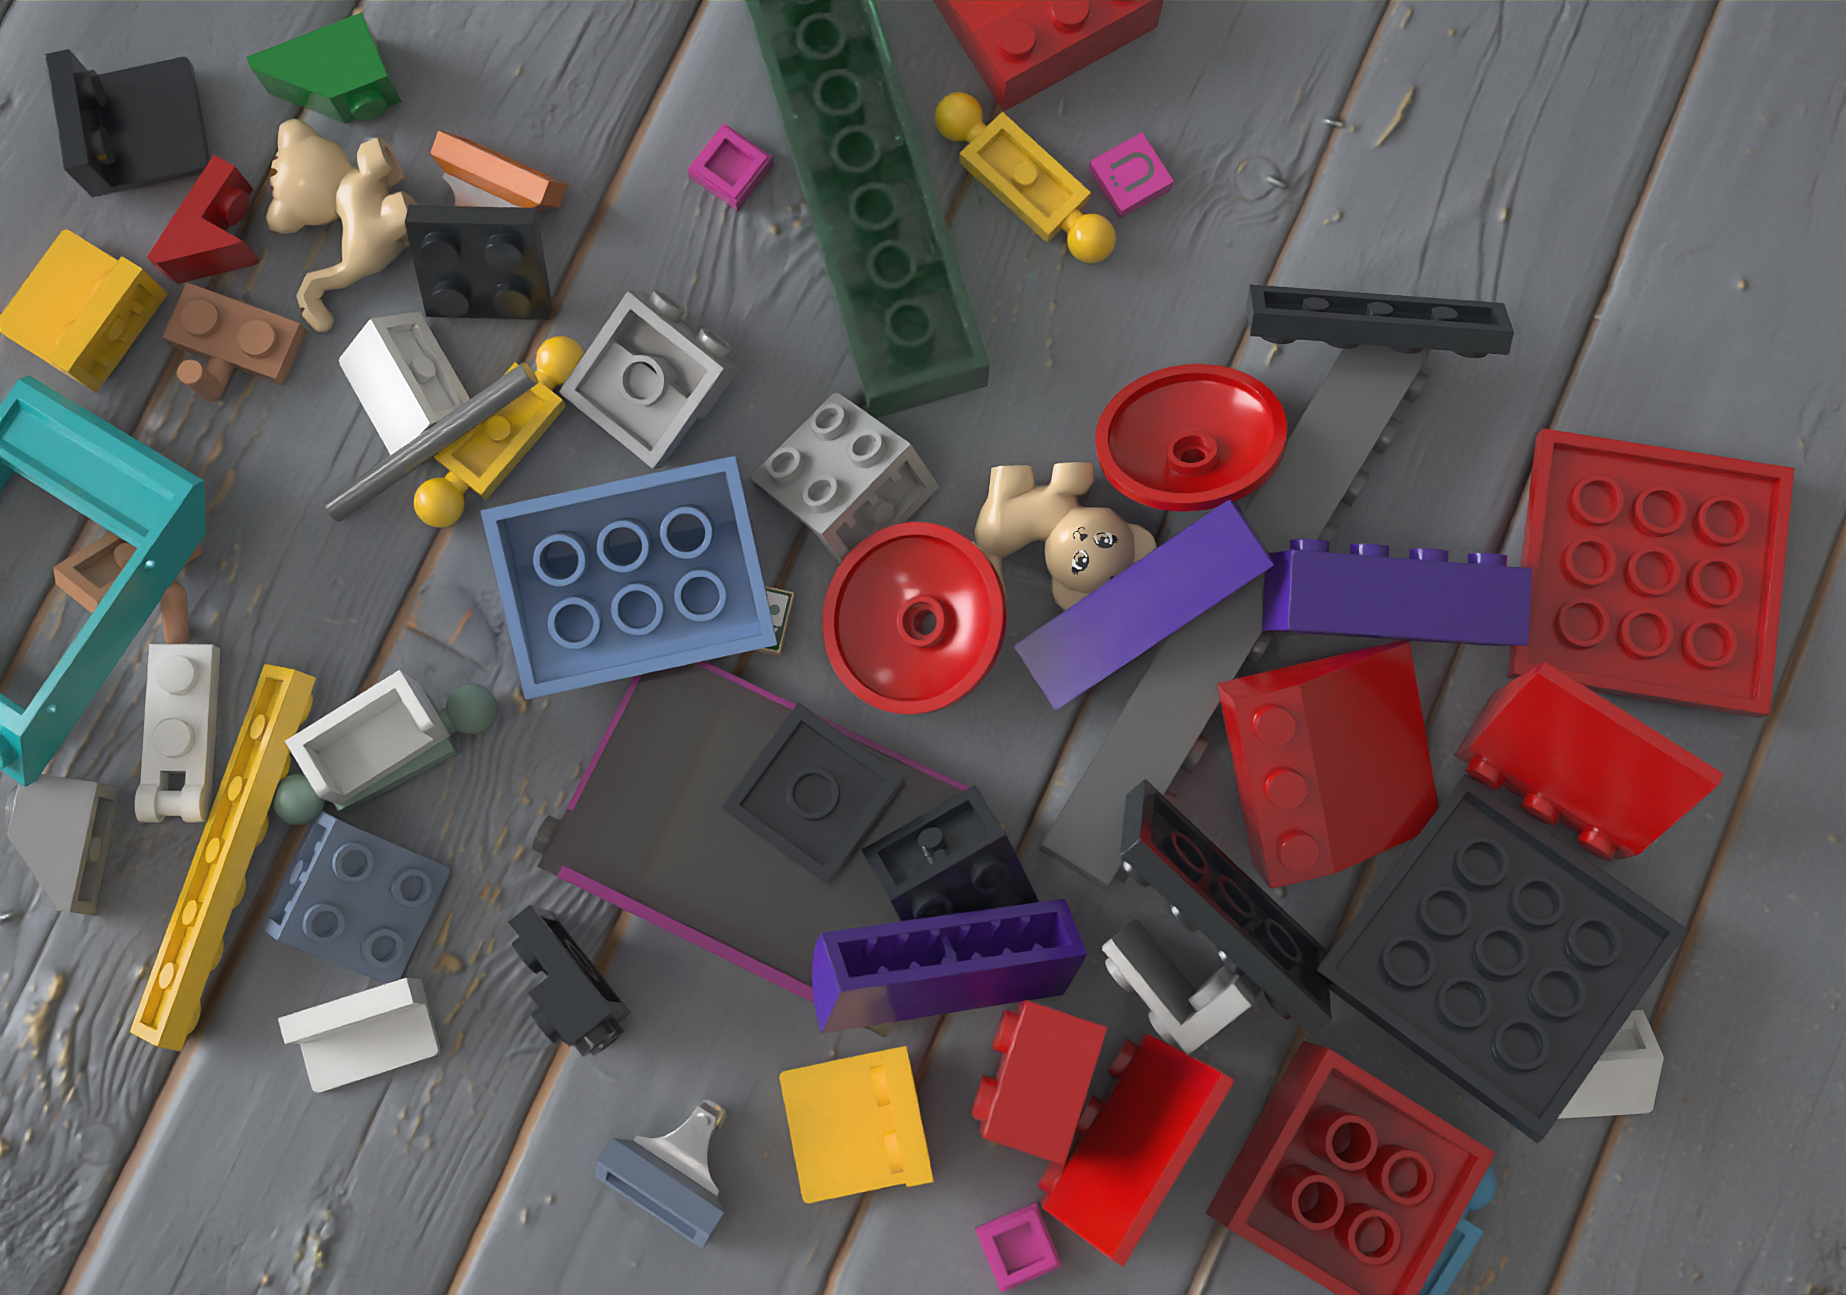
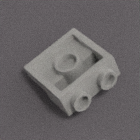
M654 290L650 296L643 292L627 291L559 393L652 469H658L664 466L695 420L706 418L740 368L728 359L733 348L723 338L706 328H702L697 334L680 320L686 311L670 296L659 290Z

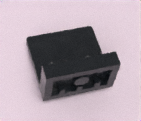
M69 49L44 54L63 169L91 197L195 176L203 172L210 161L194 68L187 57H179L97 75L93 69L87 70Z
M975 785L861 849L901 921L1039 902L1005 831Z

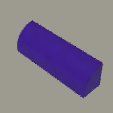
M1229 499L1015 644L1014 648L1054 709L1058 710L1274 566V562L1237 502Z
M1066 899L820 933L815 946L812 966L813 996L819 1028L822 1034L1064 995L1088 953Z

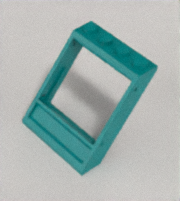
M30 375L18 379L0 405V492L14 472H17L130 543L137 550L29 706L26 708L0 692V770L24 787L37 781L158 605L166 589L173 583L206 535L204 480Z

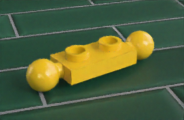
M954 92L941 99L936 107L934 117L938 131L948 140L954 142L967 141L969 143L960 152L959 163L1037 235L1048 243L1063 229L1067 233V245L1071 254L1084 263L1101 262L1112 253L1116 243V233L1111 222L1099 214L1091 213L1084 215L1080 212L1089 203L1091 192L1005 113L1001 112L986 126L983 123L982 108L979 102L970 94Z
M555 336L546 340L540 346L536 355L537 370L534 373L537 376L538 384L434 456L438 463L449 472L444 478H431L425 481L415 492L414 509L421 521L436 528H443L454 524L464 511L465 499L463 494L468 488H471L484 500L491 496L567 407L563 399L552 392V390L557 385H564L585 354L577 341L566 336ZM514 362L504 375L516 368L518 364Z

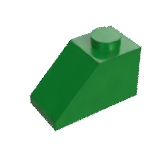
M362 12L246 57L251 70L269 94L345 124L354 120L367 121L377 118L385 113L388 107L402 102L379 43Z

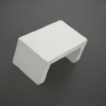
M398 670L287 739L285 743L318 797L341 805L451 735L419 683L401 670Z

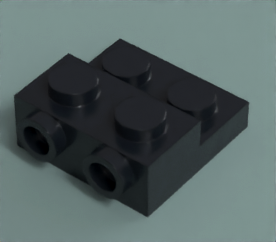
M532 905L527 906L508 923L519 936L511 943L518 956L533 973L538 974L542 971L548 976L528 992L538 1006L531 1012V1016L541 1031L555 1045L562 1040L569 1047H575L582 1057L590 1053L596 1056L625 1032L619 1022L627 1017L631 1011L555 914Z

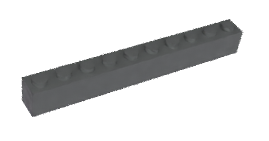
M1360 344L1356 348L1343 349L1288 438L1285 454L1280 465L1273 475L1257 489L1244 510V514L1269 553L1289 550L1291 539H1315L1331 542L1339 527L1330 522L1329 519L1340 501L1349 507L1352 506L1371 475L1360 469L1370 451L1374 450L1382 455L1402 423L1392 417L1402 398L1413 403L1433 371L1423 365L1431 349H1424L1422 352L1407 354L1397 352L1388 346ZM1265 572L1166 638L1038 848L1040 851L1103 890L1110 885L1113 878L1118 879L1122 883L1126 882L1130 875L1126 871L1120 857L1126 795L1146 779L1172 804L1174 803L1177 795L1167 788L1179 768L1191 773L1210 742V740L1200 734L1211 715L1215 714L1224 719L1217 683L1233 680L1245 660L1256 665L1275 634L1272 631H1262Z

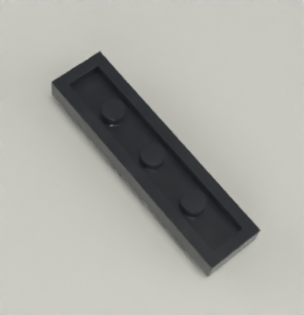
M1250 284L1246 306L1250 336L1261 337L1275 344H1290L1296 340L1322 341L1340 349H1352L1363 344L1388 346L1397 352L1415 354L1422 352L1424 349L1453 351L1455 354L1466 358H1483L1488 354L1509 355L1514 335L1505 304L1499 302Z

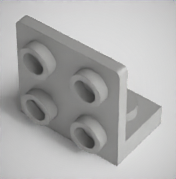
M840 393L832 394L751 476L752 481L759 489L812 529L839 565L856 545L871 534L895 524L905 523L940 488L909 442Z
M1137 919L1131 921L1102 946L1103 951L1109 957L1105 961L1106 967L1114 980L1127 992L1131 993L1136 990L1152 1010L1148 1017L1157 1033L1172 1046L1179 1043L1187 1055L1248 1009L1262 991V988L1247 974L1239 976L1224 965L1203 982L1196 992Z

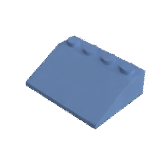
M738 455L481 510L525 700L777 645Z

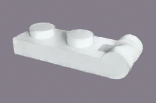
M149 644L141 782L135 794V814L139 822H162L165 816H181L184 822H207L212 806L221 651L220 648L213 644ZM169 774H186L185 785L182 790H168Z

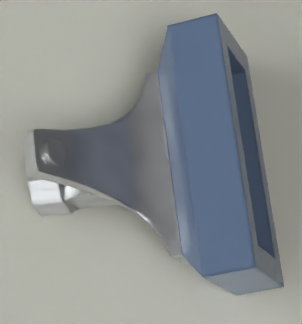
M708 1099L701 1102L684 1124L666 1136L659 1138L636 1136L634 1140L613 1138L597 1160L594 1177L701 1249H704L718 1228L725 1213L717 1198L720 1190L714 1184L708 1170L707 1153L710 1137L714 1131L721 1130L728 1115L720 1105Z

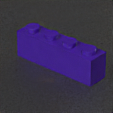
M1291 539L1289 550L1269 553L1274 566L1265 571L1262 631L1392 640L1407 639L1408 641L1481 646H1528L1532 568L1507 566V555L1469 553L1467 563L1448 562V550L1417 548L1409 549V559L1389 557L1390 546L1379 544H1350V554L1329 553V541L1315 539Z

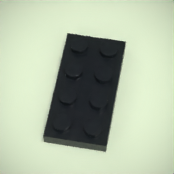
M1144 779L1126 795L1120 857L1126 871L1137 883L1144 887L1153 886L1169 901L1173 914L1185 928L1192 932L1200 930L1215 944L1219 956L1231 971L1239 976L1247 974L1261 987L1266 1000L1278 1015L1287 1020L1293 1017L1311 1035L1332 1019L1329 984L1321 976L1314 975L1316 969L1327 956V950L1149 781Z

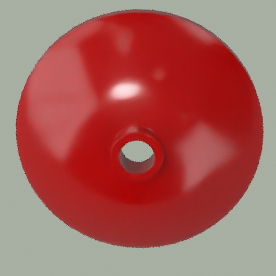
M1213 364L1171 366L1136 379L1110 400L1103 410L1096 428L1095 445L1097 458L1101 470L1108 481L1119 492L1138 503L1168 511L1191 512L1219 507L1229 499L1235 502L1249 495L1273 475L1285 454L1287 446V420L1284 409L1276 395L1265 384L1247 373Z
M927 522L895 524L871 534L856 545L847 554L834 573L825 596L822 613L825 649L832 667L840 680L853 694L867 704L884 711L903 715H922L941 711L953 706L971 694L983 682L994 666L1003 645L1007 625L1004 589L1000 577L987 555L974 542L962 534L945 526ZM934 613L937 619L936 627L930 634L926 635L922 629V622L928 614Z

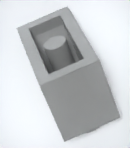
M41 774L37 781L27 787L18 782V785L11 790L5 810L6 819L9 823L7 837L56 910L95 916L121 789L98 782Z

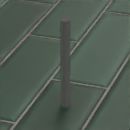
M521 363L324 502L329 515L334 520L341 522L538 384L537 376L526 363Z

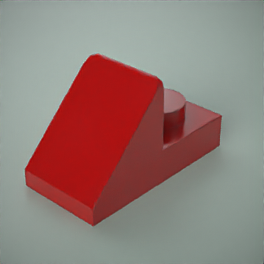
M213 155L146 258L164 276L176 284L258 264L260 260L242 240L226 232L230 225L237 224L245 215L250 202L249 196L254 189L234 165Z

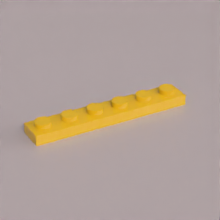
M264 664L130 1029L132 1034L155 1046L181 1052L187 1035L194 1030L201 1013V995L209 973L216 968L222 957L224 948L222 937L232 910L239 905L246 889L245 874L255 847L262 842L266 835L269 823L267 813L278 783L287 776L290 768V749L285 741L297 733L299 726L307 719L311 711L313 702L311 692L316 677L295 669Z

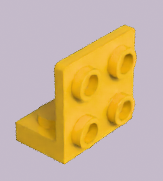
M65 229L61 231L1 313L0 333L97 394L168 293L141 267L121 256L119 260H116L72 231Z
M907 1045L786 1070L780 1074V1084L800 1189L805 1203H814L906 1183L907 1187L934 1182Z

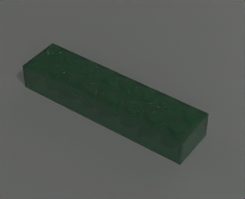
M742 0L866 412L876 419L988 386L989 359L876 1Z

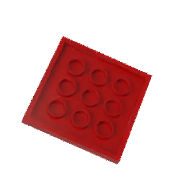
M1543 428L1536 435L1520 565L1523 568H1532L1528 646L1510 647L1507 678L1516 679L1545 661L1594 692L1755 718H1763L1770 715L1795 468Z

